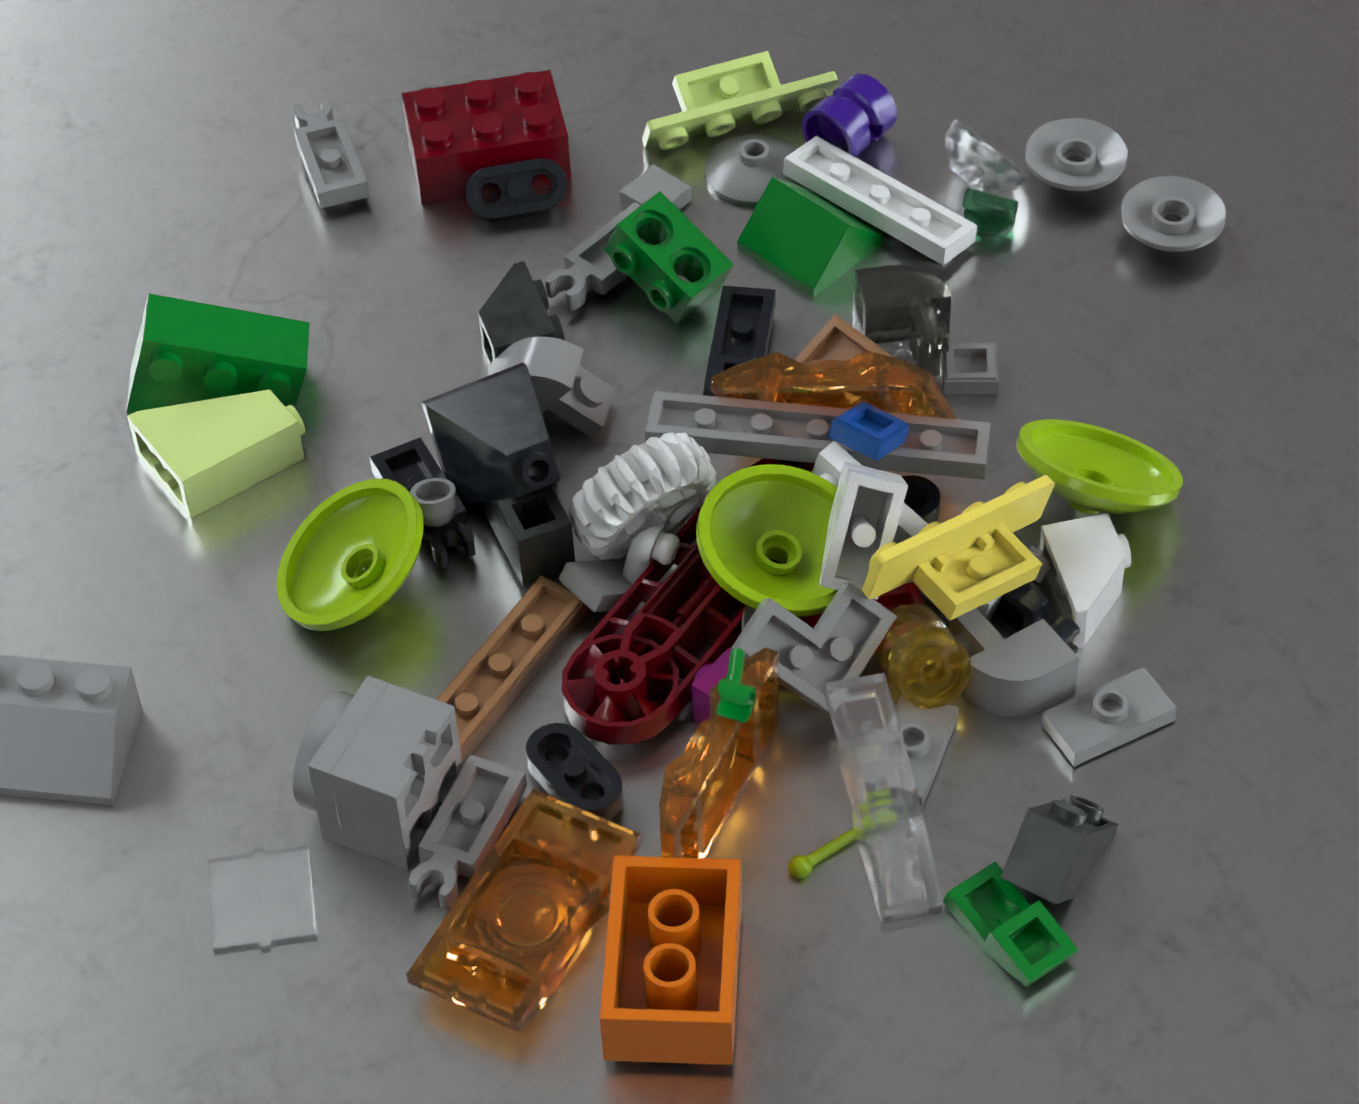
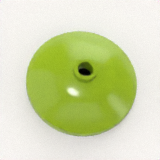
M1036 420L1022 426L1016 441V448L1027 468L1037 478L1047 475L1055 483L1052 492L1067 500L1073 509L1091 515H1097L1100 512L1126 514L1156 509L1174 501L1178 497L1183 485L1181 472L1165 456L1135 439L1102 427L1068 420Z
M775 464L747 467L723 478L705 498L697 521V545L707 570L725 591L752 608L757 609L763 599L771 598L796 617L824 613L838 591L820 586L819 584L829 517L837 487L809 471ZM769 559L776 560V561H778L780 564L775 563V562H772V561L769 560Z
M382 478L368 479L339 490L316 507L292 536L279 565L276 582L277 596L284 612L304 628L315 631H328L357 623L387 603L409 576L420 551L424 523L422 510L416 498L403 485L395 481Z

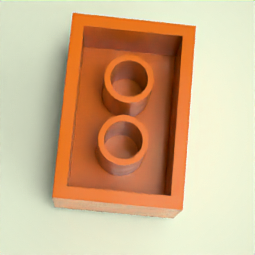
M614 855L600 1008L603 1060L733 1065L742 909L741 859Z

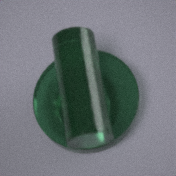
M967 188L963 197L962 207L964 208V218L977 225L976 235L994 238L1005 235L1012 230L1015 225L1019 203L1016 200Z

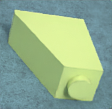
M270 389L141 410L127 416L137 455L190 518L205 512L305 459L301 435L306 432L303 420L292 405L285 407Z

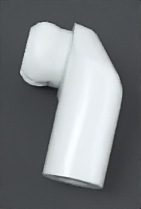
M657 525L639 532L631 541L622 576L633 584L654 559L663 565L670 564L675 559L680 546V541L676 535L665 533L664 527Z

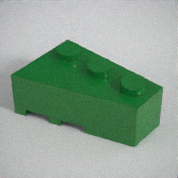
M148 293L131 365L126 413L269 389L284 406L296 405L307 370L310 322Z

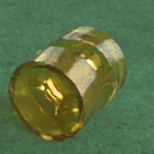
M909 604L892 610L891 612L897 617L874 652V656L881 668L893 680V684L901 695L913 706L933 709L943 707L955 701L966 689L971 678L972 662L966 649L950 632L942 619L929 607Z

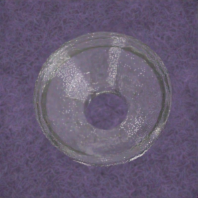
M955 119L951 123V127L945 133V146L950 160L947 167L980 193L986 195L987 192L993 191L1001 193L1014 191L1028 179L1029 176L958 120Z

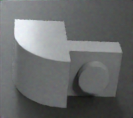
M530 337L513 343L491 362L487 374L489 376L522 362L525 363L529 370L541 413L548 409L589 437L594 436L604 428L615 389L579 365L584 349L571 342L553 337Z
M977 608L950 621L949 638L946 644L954 663L959 668L965 670L963 697L980 710L1002 717H1026L1040 713L1075 694L1079 657L1044 619L1005 639Z

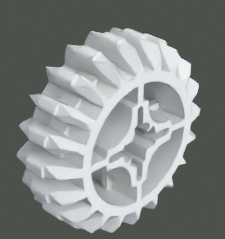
M673 432L665 433L660 438L650 437L639 446L632 445L629 451L620 456L615 455L612 462L604 467H599L598 473L593 478L585 480L582 486L583 489L575 493L572 499L573 503L567 511L572 526L575 529V535L582 546L588 548L592 556H598L600 560L610 558L621 559L628 553L634 537L651 526L664 527V532L670 534L678 526L686 523V520L704 503L709 492L717 484L718 481L715 477L717 472L711 465V458L703 446L699 447L694 438L689 437L686 432L676 434Z

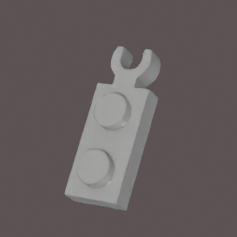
M326 98L320 99L321 111L316 114L305 113L301 104L294 105L297 127L294 129L296 145L320 209L370 197L368 181L343 118L333 120L330 101Z
M636 202L632 203L564 256L565 268L553 271L545 280L547 296L553 298L559 292L568 290L565 293L566 308L573 311L585 303L586 293L591 289L601 295H605L629 276L621 273L614 266L610 256L604 250L616 224L641 205ZM641 239L643 242L652 245L649 241Z
M470 754L418 845L419 857L422 863L412 870L409 877L411 898L418 900L427 886L440 884L442 885L438 893L440 908L447 910L456 902L458 898L457 878L459 874L476 879L527 787L526 773L524 771Z

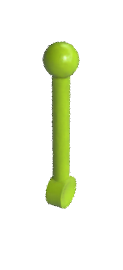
M879 803L872 807L868 819L806 856H793L787 865L790 875L797 879L806 878L810 874L812 866L876 827H890L895 818L894 809L888 804Z

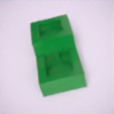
M994 861L949 890L942 902L986 953L1015 979L1028 987L1076 955L1078 948L1040 900L1030 905L1013 883L1000 878L1003 870Z

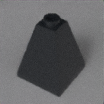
M522 362L421 402L442 472L447 480L455 485L456 494L462 504L521 497L561 480L529 370L525 363Z

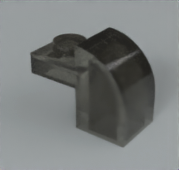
M887 265L855 270L854 310L861 333L875 344L907 340L918 379L940 376L941 353L949 352L952 296L947 286L932 273L912 266Z

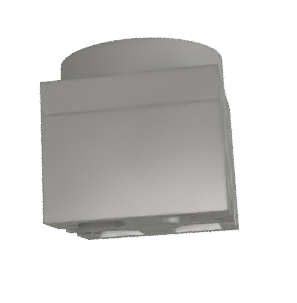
M367 675L355 695L343 691L331 695L317 710L304 734L293 773L295 800L300 806L317 812L322 838L409 870L419 854L418 845L426 833L425 830L421 829L422 826H430L438 812L437 802L443 803L463 768L455 707Z

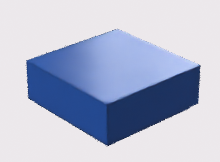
M863 401L832 420L828 437L874 461H878L906 442L910 425Z

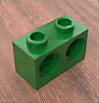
M661 191L616 224L604 250L610 256L614 266L621 273L629 275L647 293L651 303L658 310L666 312L677 324L720 290L734 265ZM641 239L649 241L652 245L643 242ZM677 275L685 277L689 282L683 281Z

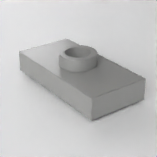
M1142 667L1044 711L1042 726L1071 764L1077 766L1175 721L1177 707L1147 669Z
M901 691L865 778L864 795L922 811L958 720V706Z

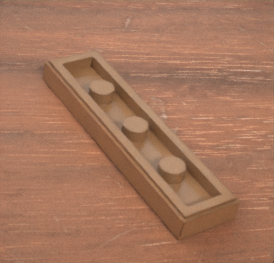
M540 575L436 699L455 707L463 764L589 612L590 608L565 586Z

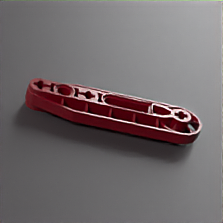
M762 458L751 466L767 464L786 465L812 473L815 463ZM702 505L677 532L676 536L680 541V546L675 559L668 565H663L654 559L574 651L562 671L563 709L571 725L589 739L608 745L635 744L655 737L671 724L692 698L691 685L697 672L705 664H713L728 648H732L742 632V617L746 606L732 622L727 619L741 602L715 581L701 558L698 545H691L697 538V521ZM769 559V560H771L772 562H775V563L780 564V563H779L778 561H776V560ZM673 564L677 565V567L669 575V577L663 583H660L659 581L661 580V578L667 573V571L673 566ZM643 601L645 605L631 621H627L626 619ZM709 640L716 641L700 661L695 658ZM679 679H683L682 683L679 685ZM673 686L666 700H648V698Z

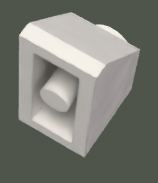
M844 461L829 517L819 582L820 586L838 590L842 583L850 582L862 590L870 569L868 564L871 557L880 547L894 541L908 488L901 475Z
M1108 513L1041 526L1039 549L1048 559L1051 566L1044 579L1058 614L1070 618L1080 627V633L1070 641L1078 648L1086 645L1121 594L1124 568L1131 566V552L1128 540L1124 534L1117 535Z

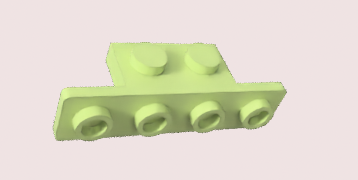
M768 51L675 75L672 85L682 112L648 121L642 137L644 147L649 149L660 146L663 150L673 149L684 144L693 136L707 133L709 137L720 136L733 130L736 125L754 120L755 124H765L779 118L783 112L797 108L807 112L824 98L833 95V90H835L838 84V78L835 71L781 85Z

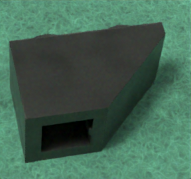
M525 261L513 264L478 312L482 349L489 366L496 357L519 340L530 337H553L565 340L559 317L556 314L548 315V297L542 280L533 281Z
M551 484L521 497L481 502L482 509L522 586L534 583L540 575L549 578L561 574L566 562H575L572 523Z
M1070 795L1068 801L1065 799L1052 800L1051 803L1029 808L1000 878L1054 904L1072 899L1108 846L1119 824L1102 817L1105 810L1102 806L1076 795Z

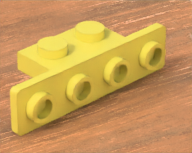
M1047 475L1027 484L1024 482L1016 483L1003 495L986 503L981 501L975 502L960 515L943 523L938 521L932 522L925 526L917 535L898 544L889 542L883 545L873 554L868 566L870 569L861 591L869 600H872L909 581H913L946 618L951 621L1035 580L1042 563L1013 532L1036 522L1041 517L1055 483Z

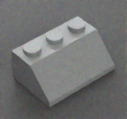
M0 655V795L113 806L143 713L132 668Z

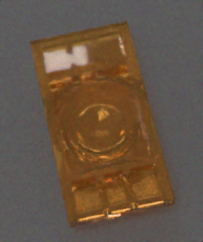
M870 350L845 361L822 359L808 361L803 364L776 352L738 364L712 376L710 389L716 397L851 409L864 401L886 413L957 419L930 372L907 361Z
M764 647L744 661L742 684L756 688L754 708L747 723L720 717L716 714V708L720 700L717 692V683L710 689V717L698 726L684 753L665 766L659 803L662 857L706 858L779 727L778 651Z
M532 789L406 974L408 983L516 1032L521 1031L557 992L575 950L588 930L609 911L614 855L635 856L641 844V833Z

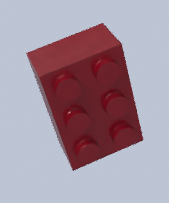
M551 70L525 72L519 75L474 80L468 83L436 88L429 87L401 93L407 140L421 205L465 198V186L468 179L473 173L482 168L544 158L556 162L564 170L567 182L572 181L568 133ZM536 175L531 181V187L550 185L548 178L544 175ZM487 183L481 188V195L500 193L499 188L493 183Z

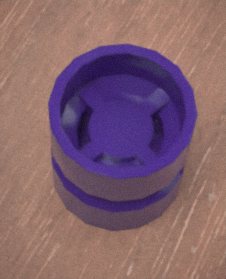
M857 73L850 76L833 90L832 96L824 98L805 114L802 120V131L806 142L818 136L850 155L858 157L866 150L870 143L875 142L893 127L897 120V109L892 96L877 79L867 74Z

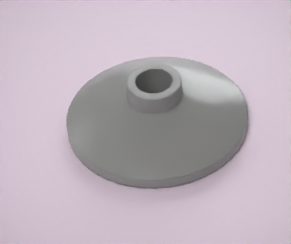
M1070 117L1047 122L1032 132L1025 145V161L1033 175L1042 182L1063 190L1088 191L1104 187L1115 181L1123 173L1127 165L1128 149L1123 138L1111 127L1086 118Z
M743 134L729 138L718 144L708 154L704 165L706 183L713 193L725 201L741 206L756 207L771 177L801 186V184L783 175L784 158L797 148L782 138L768 134Z
M1164 175L1145 179L1131 187L1122 200L1120 215L1125 229L1139 242L1159 250L1181 252L1201 248L1215 240L1224 228L1226 208L1221 197L1208 185L1184 176Z

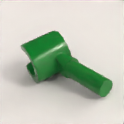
M735 648L730 652L727 676L718 683L717 692L720 700L716 708V714L720 717L747 723L754 708L756 688L742 684L745 652L740 648Z

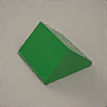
M771 177L737 240V249L814 298L884 244V236L809 189Z

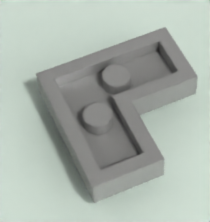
M850 582L842 583L814 628L807 625L771 598H765L761 601L731 649L740 648L744 650L745 659L826 716H834L897 616L874 599L869 600L859 588Z

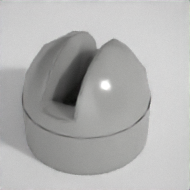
M430 478L422 480L412 487L410 493L416 498L421 507L424 525L440 527L448 524L455 516L457 495L455 485L451 481L443 478Z

